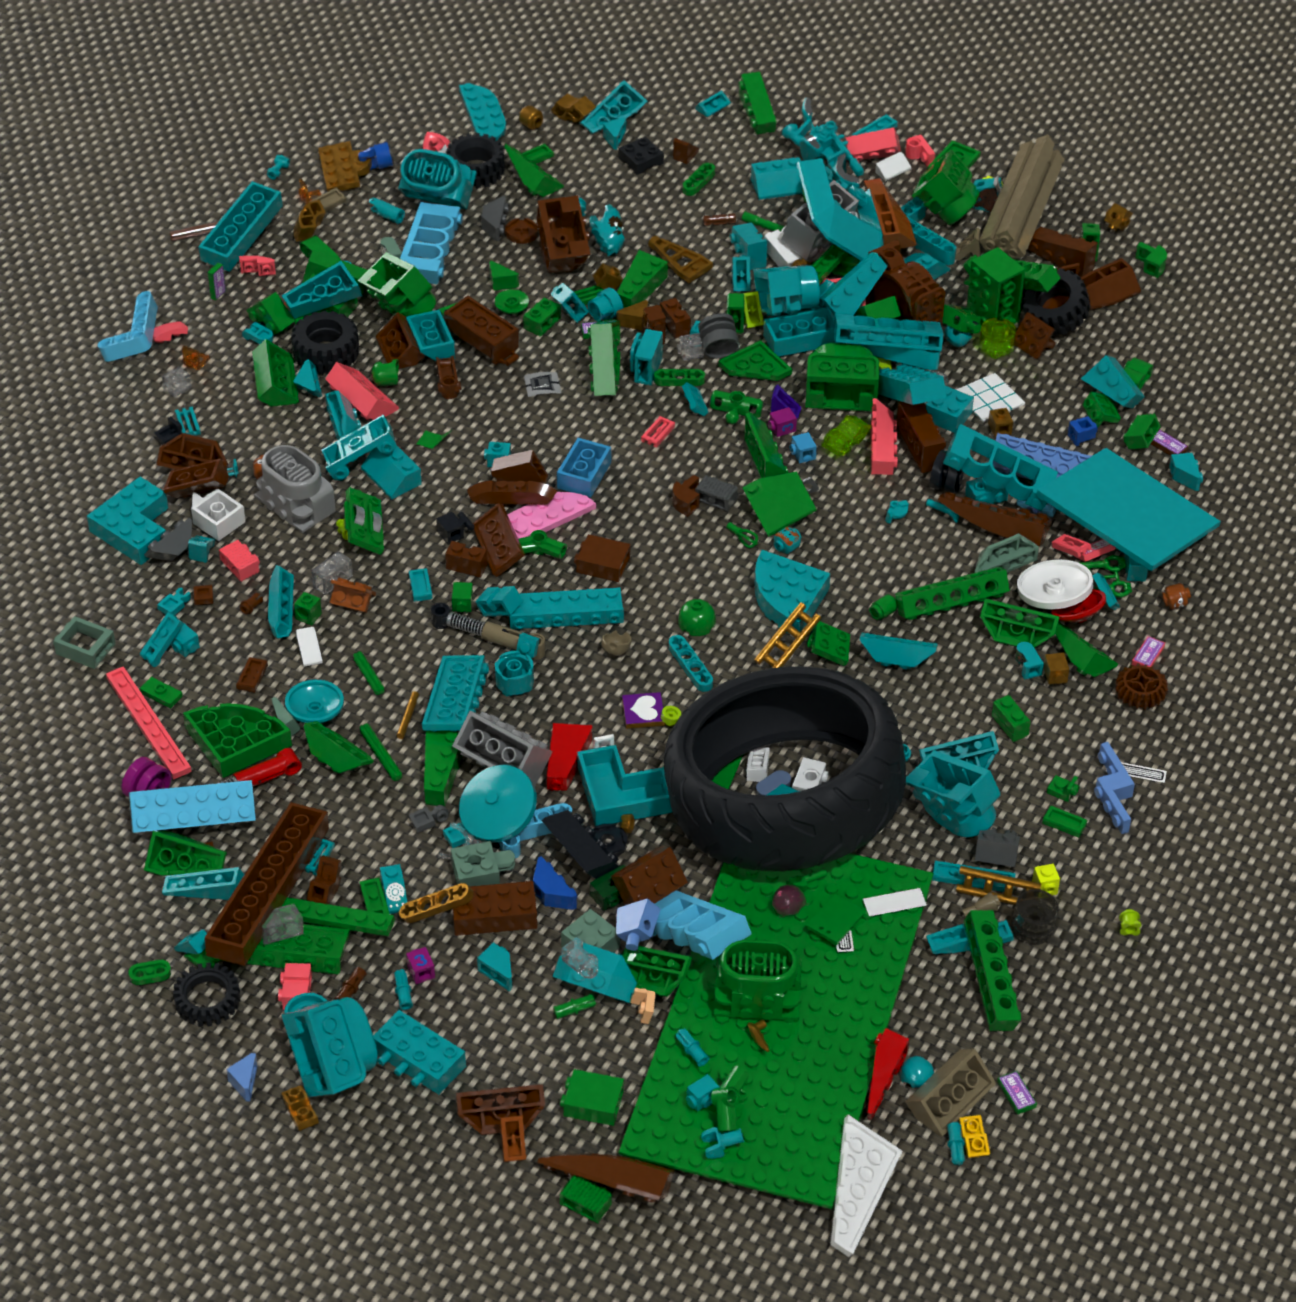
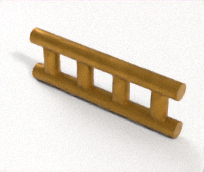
M800 602L754 661L760 665L764 660L772 668L783 667L821 620V616L815 614L811 618L803 612L806 605ZM798 617L807 623L801 632L791 626ZM786 632L796 638L790 646H787L780 640ZM774 646L784 652L778 661L769 655Z
M960 867L959 874L965 875L964 885L957 884L956 892L981 898L991 892L993 895H997L999 902L1037 910L1038 902L1032 901L1033 892H1040L1042 884L969 867ZM973 877L985 879L984 890L972 887ZM993 881L1006 884L1004 894L992 892ZM1014 886L1026 889L1024 899L1012 896Z

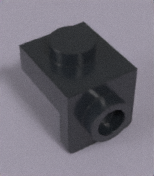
M171 416L168 417V425L154 432V438L161 445L166 444L182 434L181 423Z

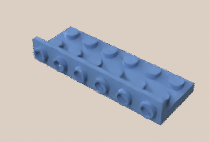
M997 433L996 437L997 442L1058 471L1056 478L1092 457L1081 454L1078 451H1069L1061 447L1036 443L1024 438L1012 437L1008 434ZM993 461L996 471L1005 474L1009 473V468ZM1016 472L1017 477L1030 479Z

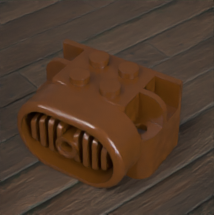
M578 195L539 200L537 204L539 244L547 272L556 273L576 270L582 264H585L588 256L591 255L588 241H590L589 232L585 231L586 218L585 216L582 217Z

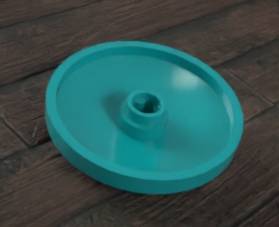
M496 765L484 769L470 780L461 795L459 814L462 824L475 838L484 842H502L516 836L528 825L534 815L537 804L535 786L522 770L514 766Z

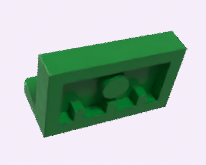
M1091 391L1082 404L1089 418L1096 423L1097 428L1103 421L1118 423L1121 419L1112 401L1105 394Z

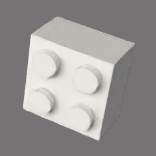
M219 489L191 508L193 524L217 541H220L246 522L244 506Z

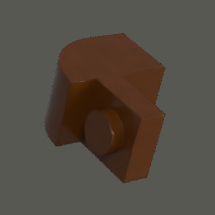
M694 474L688 480L686 479L683 484L676 481L672 490L673 507L687 517L699 508L700 494L695 492L699 484V477Z
M324 855L320 857L317 876L310 881L307 900L329 904L333 900L341 881L339 873L342 860Z

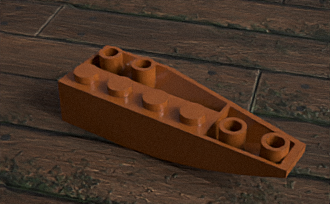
M864 180L866 191L870 188L882 230L883 245L897 240L901 244L900 248L916 246V240L909 219L882 180Z

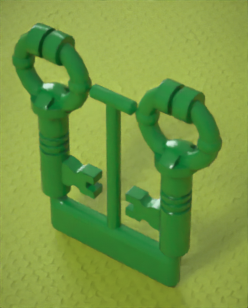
M1111 555L1103 559V561L1078 562L1089 570L1092 568H1104L1114 572L1115 575H1103L1105 579L1116 578V581L1109 584L1114 596L1122 598L1132 592L1131 584L1120 581L1118 571L1126 567L1124 557ZM1118 560L1119 566L1111 567L1109 566V561ZM1093 585V589L1100 590L1098 587H1094ZM1122 585L1125 592H1116L1115 586Z

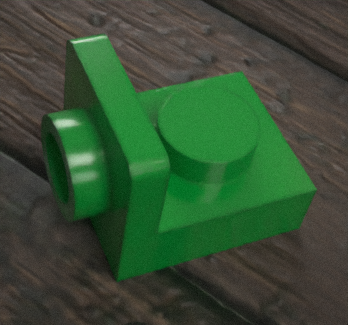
M1055 775L1047 788V794L1069 802L1071 797L1076 796L1080 786L1077 785L1079 777L1074 776L1072 781Z

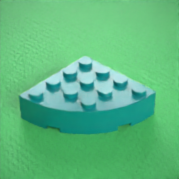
M761 550L755 568V596L764 615L770 621L773 620L777 623L778 628H780L798 604L802 602L806 605L803 612L812 618L829 590L830 573ZM798 617L791 626L801 632L807 623Z

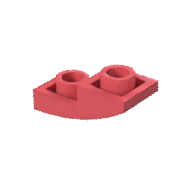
M239 256L241 274L258 272L259 276L276 275L274 259L262 256Z
M182 322L160 325L154 328L153 341L156 343L171 341V335L180 336L181 334H187L188 327Z

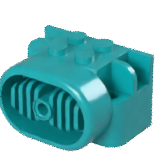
M426 149L413 150L404 157L400 168L401 180L398 189L405 197L448 206H457L467 210L477 171L471 170L467 165L460 164L458 160H455L454 157L448 154Z
M783 266L753 270L755 291H758L761 311L767 313V316H779L781 312L795 314L798 313L797 310L818 306L820 301V285L817 272L813 266Z
M933 750L906 777V785L914 787L913 795L922 802L926 812L937 823L953 834L960 837H974L979 835L980 830H988L995 822L996 810L993 803L1001 794L990 770Z
M345 997L339 1000L319 1002L305 1006L295 1012L281 1014L308 1097L335 1094L363 1082L366 1072L375 1067L378 1053L371 1027L364 1009L353 998Z

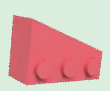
M894 127L846 137V140H848L847 149L858 161L890 157L901 152L899 137Z

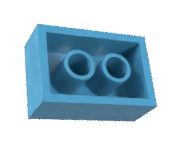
M577 438L557 471V488L591 498L611 464V447Z

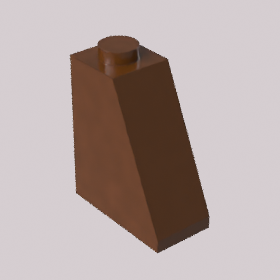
M533 450L495 458L491 467V474L497 481H536L544 484L547 483L548 474Z

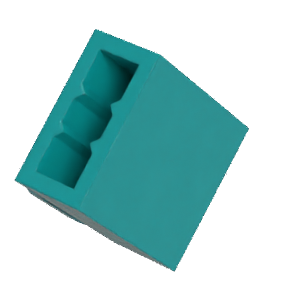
M646 329L643 337L642 333L637 332L630 351V372H635V383L652 385L654 372L658 370L663 358V332Z

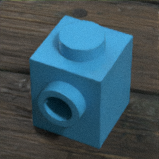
M809 432L792 436L789 448L797 461L803 463L815 460L817 446Z

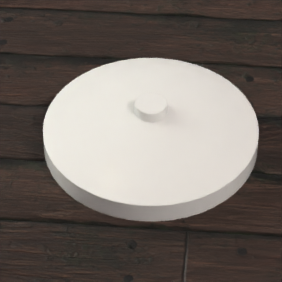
M1070 560L1043 561L1030 566L1021 573L1017 581L1018 594L1024 602L1037 608L1061 609L1082 602L1091 594L1093 590L1092 573L1084 565Z

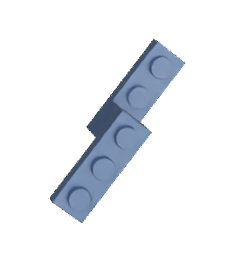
M1109 742L1101 743L1098 759L1106 767L1108 775L1097 778L1094 793L1103 803L1105 812L1111 816L1114 826L1118 827L1121 834L1129 832L1131 818L1120 800L1133 796L1135 783Z

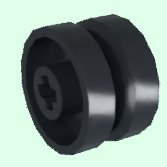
M941 449L935 459L929 485L931 488L938 490L944 487L945 492L957 494L965 473L961 469L958 471L944 464L943 461L947 451Z

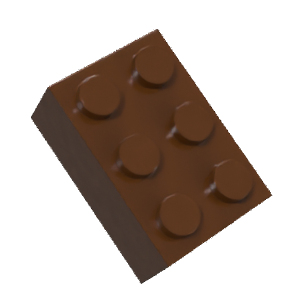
M659 846L611 876L625 905L644 899H649L655 904L688 883L671 846Z

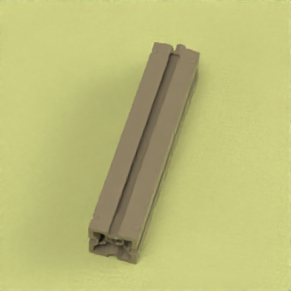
M1048 134L1037 138L1035 144L1031 140L1020 145V150L1015 156L982 232V236L979 239L985 250L991 251L998 247L1014 260L1025 256L1065 160L1059 150H1053L1055 144Z

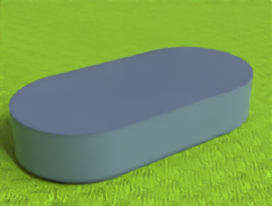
M783 770L775 771L757 784L756 794L767 795L781 784L790 786V774Z

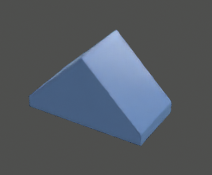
M256 1053L249 1054L227 1069L228 1082L246 1101H251L258 1067Z

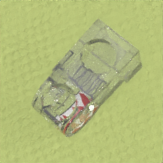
M576 937L562 948V960L584 978L596 977L598 974V958L596 955L588 953L583 949V941Z

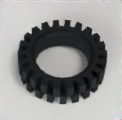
M202 963L197 964V970L193 966L189 967V973L183 971L182 978L178 976L176 979L177 984L174 983L173 996L179 1016L182 1015L185 1021L189 1019V1023L192 1025L197 1020L198 1026L203 1027L204 1022H207V1027L212 1026L211 1021L214 1020L217 1025L221 1024V1017L227 1021L229 1014L232 1016L235 1014V1009H238L241 1000L237 977H234V972L232 970L228 972V967L223 966L221 969L218 963H215L214 968H212L211 963H206V968H202ZM203 982L219 983L226 989V995L223 1000L212 1007L195 1006L188 1000V994L194 986Z

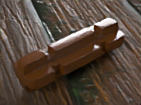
M734 213L728 214V216L726 214L712 215V217L710 215L703 216V224L705 226H710L711 224L722 225L727 224V222L729 224L736 223Z

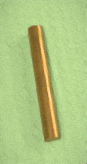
M413 691L400 724L397 738L404 739L419 697V693Z

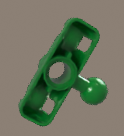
M715 390L712 392L710 408L727 412L725 418L729 424H736L739 421V414L745 416V413H750V406L757 407L756 413L752 414L757 418L761 416L763 411V401L761 399L745 396L741 391L729 393ZM715 399L722 400L721 406L715 405Z

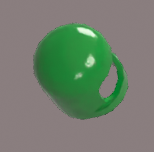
M392 359L391 363L385 364L381 363V361L376 362L372 367L373 382L377 386L398 385L399 360Z

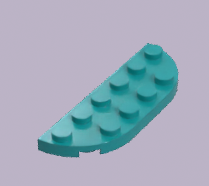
M471 83L459 85V91L475 133H480V136L488 134V138L493 136L496 138V141L501 136H504L506 120L495 94L487 88Z

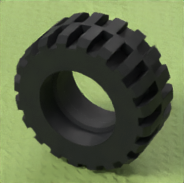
M1058 268L1057 273L1061 278L1048 292L1024 289L1021 301L1025 315L1029 312L1054 328L1052 336H1058V334L1065 335L1070 330H1076V327L1084 322L1083 319L1087 318L1091 306L1085 283L1081 280V277L1070 270L1065 271V269ZM1055 296L1069 297L1068 301L1058 308L1046 309L1042 307L1047 300Z
M335 311L314 312L310 316H304L303 320L300 319L292 329L291 340L295 361L302 367L304 362L309 359L316 366V371L319 374L329 373L336 362L350 367L359 355L357 326L349 317L346 318L342 313L337 314ZM320 342H331L326 344H320Z

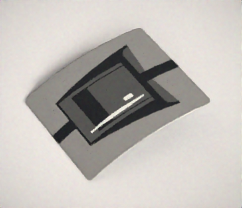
M538 372L524 376L528 397L546 393H561L557 372Z

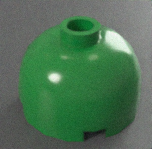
M689 600L679 610L678 625L683 632L685 630L691 636L707 635L716 625L715 610L705 600Z

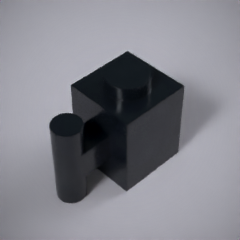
M453 512L436 518L437 532L448 545L451 541L456 542L464 538L465 527L469 531L475 528V525L464 512H459L457 517Z

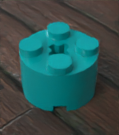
M508 651L500 655L499 660L495 662V683L503 695H519L532 690L534 684V664L529 655H522L520 651Z

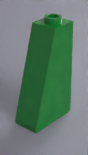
M313 250L308 260L302 283L312 274L318 275L342 260ZM342 261L359 285L361 294H363L366 287L360 284L358 280L367 269Z

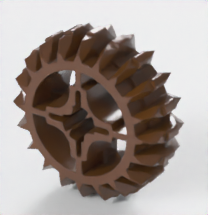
M1139 663L1136 666L1130 664L1128 668L1124 667L1119 672L1115 682L1118 699H1122L1123 704L1128 703L1129 708L1136 706L1137 709L1139 707H1143L1144 710L1147 707L1153 709L1155 705L1159 706L1164 701L1168 692L1165 674H1161L1160 670H1154V666L1147 667L1146 664L1144 666H1140Z

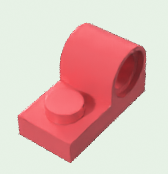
M917 135L907 139L906 157L913 160L921 158V161L928 167L935 159V152L924 137Z

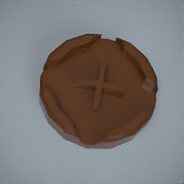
M519 218L513 219L505 227L506 238L518 244L534 241L539 233L538 225L528 218H524V220H519Z

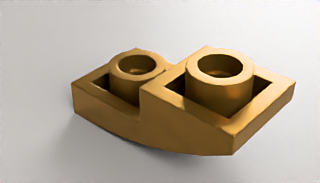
M302 1085L281 1093L298 1131L319 1123L318 1117L310 1105L309 1097Z

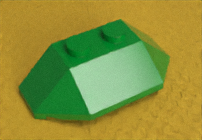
M986 598L980 615L994 641L1016 647L1021 642H1029L1034 648L1038 647L1055 635L1059 616Z
M318 721L304 724L303 727L311 754L317 757V760L330 766L334 772H348L373 764L374 760L369 754L338 733L324 727Z
M638 946V949L635 951L625 948L623 957L637 981L636 988L654 991L656 995L668 997L685 979L692 960L690 956Z

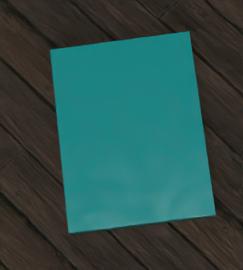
M1104 448L1038 489L1036 494L1150 571H1153L1219 527L1221 522L1107 448Z

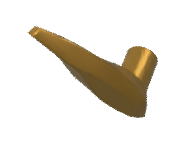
M764 1020L755 1024L748 1022L749 1032L754 1041L765 1051L769 1052V1047L764 1040L763 1034L760 1032V1030L767 1027Z

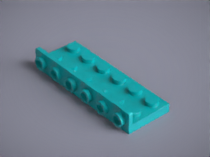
M621 588L520 593L519 595L523 602L509 615L511 629L624 623Z
M452 655L442 657L422 722L423 731L460 730L469 712L476 713V709L479 708V697H482L483 693L482 686H485L486 674L489 673V664L485 662L484 655Z

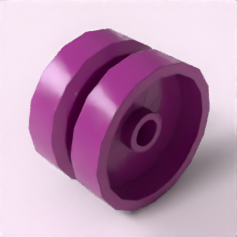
M140 757L127 769L122 780V793L129 798V792L169 788L172 779L171 772L147 757Z

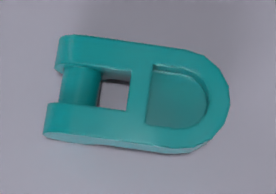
M254 322L250 325L249 329H245L242 332V336L246 340L251 339L258 344H261L265 339L273 342V332L257 322Z

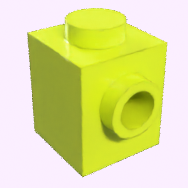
M1054 863L1034 867L1032 882L1042 884L1040 892L1036 891L1038 898L1058 894L1060 877Z

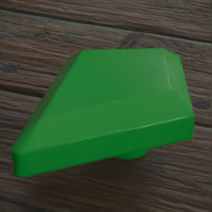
M206 949L199 954L187 953L184 955L186 959L196 966L202 963V968H206V963H211L213 968L215 963L221 960L206 956Z

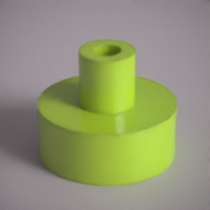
M666 706L662 710L661 719L667 726L675 725L681 716V711L675 706Z

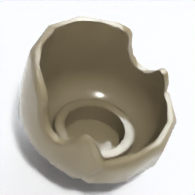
M617 630L610 634L606 633L602 636L601 646L608 654L621 656L629 650L632 637L627 632L619 635Z

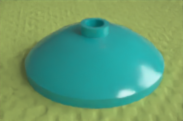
M307 680L298 683L288 691L285 697L286 710L294 719L304 723L315 721L323 723L331 720L340 713L344 705V696L339 687L325 680Z

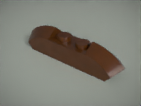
M483 481L467 489L470 499L476 504H498L499 502L501 504H548L557 493V490L536 481Z

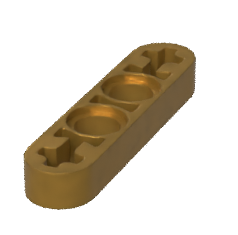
M460 883L403 904L399 910V916L405 922L413 923L467 904L472 900L474 892L467 884ZM449 896L448 901L441 904L443 898ZM431 902L430 907L427 910H424V906L427 903Z

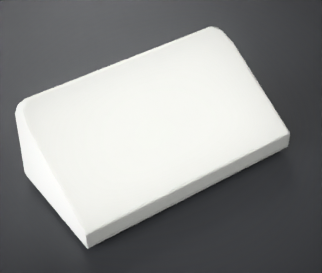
M899 152L876 163L875 173L887 181L910 170L911 166L904 154Z

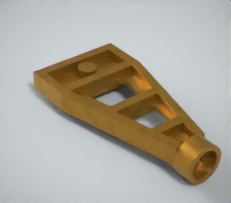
M653 236L649 240L648 246L656 251L663 260L668 262V266L676 275L688 283H691L713 268V262L699 253L663 238L661 239L658 236ZM671 249L677 253L670 257L665 252ZM682 257L692 260L684 266H680L677 262Z

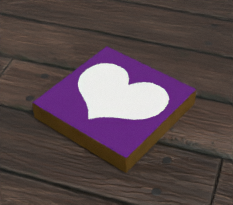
M661 692L622 695L626 729L665 726L661 719L663 710Z

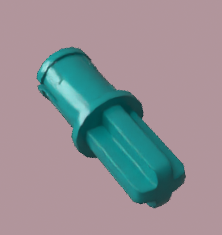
M396 970L394 973L397 986L395 993L398 995L399 1007L401 1010H409L413 1007L410 994L412 988L408 985L405 970Z
M680 1029L676 1034V1038L685 1048L686 1054H690L698 1066L705 1065L709 1061V1056L701 1049L700 1043L694 1040L686 1029Z
M952 1122L947 1125L949 1134L948 1147L951 1150L952 1163L954 1165H962L965 1161L963 1149L965 1141L962 1139L961 1124Z

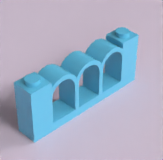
M420 202L400 259L414 265L430 284H438L440 278H443L444 257L449 253V242L455 237V230H457L459 224H462L463 215L460 214V207Z
M676 890L655 903L660 908V913L652 936L658 935L660 939L664 940L673 939L677 946L689 945L693 952L712 960L721 955L724 949L731 943L743 940L752 934L744 915Z

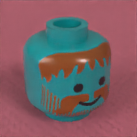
M785 527L774 535L775 549L784 554H789L801 544V535L795 528Z

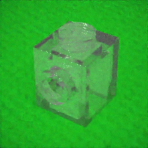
M700 333L679 336L680 344H677L678 354L683 356V361L704 357Z
M180 366L162 375L164 391L171 394L174 398L191 389L190 375Z

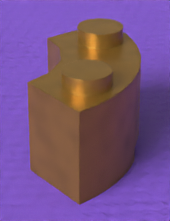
M567 93L555 103L551 112L564 121L572 120L573 122H578L592 112L596 106L586 96L575 98Z
M320 200L309 202L300 212L294 226L295 241H304L312 237L316 227L320 226L326 213Z

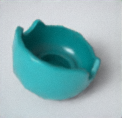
M947 326L944 331L947 342L954 347H964L972 338L970 333L963 334L950 326Z
M920 1056L908 1058L902 1064L899 1071L901 1082L909 1083L912 1088L921 1087L934 1074L932 1064Z

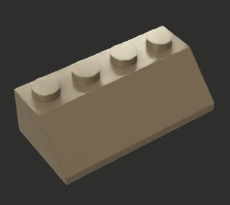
M959 1049L905 1102L919 1122L937 1135L943 1136L948 1132L947 1125L949 1123L958 1122L959 1118L963 1117L997 1083L976 1049Z

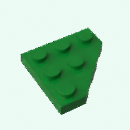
M761 340L718 360V366L731 376L779 381L792 374V368Z

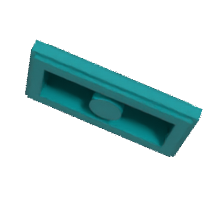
M721 90L700 102L695 109L704 116L709 117L730 105L731 102Z

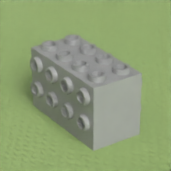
M833 180L830 183L834 200L839 202L841 208L855 216L859 200ZM807 202L788 217V223L783 230L784 234L781 240L806 261L811 257L814 258L822 248L825 249L830 244V241L824 237L811 220Z
M483 711L481 714L469 712L452 747L461 751V755L476 760L477 764L485 768L496 765L514 766L522 770L531 779L534 786H536L553 752L547 749L548 745L546 743L533 739L531 735L523 731L520 732L513 725L500 721V718Z

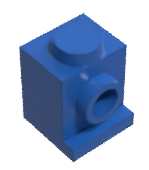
M1089 416L1070 421L1068 436L1076 446H1079L1080 442L1096 438L1097 425Z

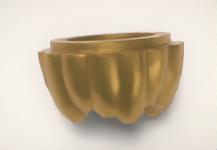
M624 814L621 816L622 823L620 827L625 832L631 833L635 824L634 816L632 814Z

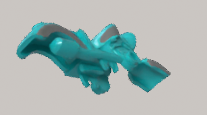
M805 98L802 104L804 124L799 129L796 124L787 125L782 130V136L790 139L800 147L803 160L823 158L824 160L826 158L828 168L831 170L832 179L838 184L842 182L849 185L846 189L848 192L852 185L859 188V179L846 173V160H848L850 168L856 176L864 174L863 167L846 147L848 140L840 141V139L844 138V135H836L838 127L834 121H828L826 124L814 127L811 99ZM811 129L810 135L804 137Z

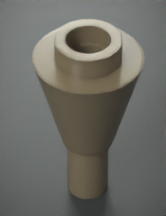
M989 892L974 903L973 906L963 909L962 913L966 917L970 910H993L995 912L998 911L1000 902L996 894L993 895Z

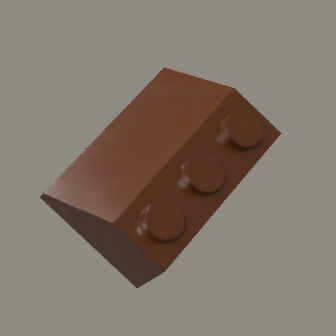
M399 312L376 335L386 362L391 363L392 359H398L399 369L415 366L425 357L418 348L407 323L406 316Z
M220 458L170 471L163 491L174 498H186L192 495L193 492L202 494L208 490L223 488L227 484L229 475Z

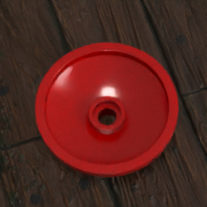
M1093 589L1091 594L1082 602L1066 608L1050 609L1051 615L1059 616V621L1071 623L1085 622L1104 607L1107 600L1106 595L1100 590Z

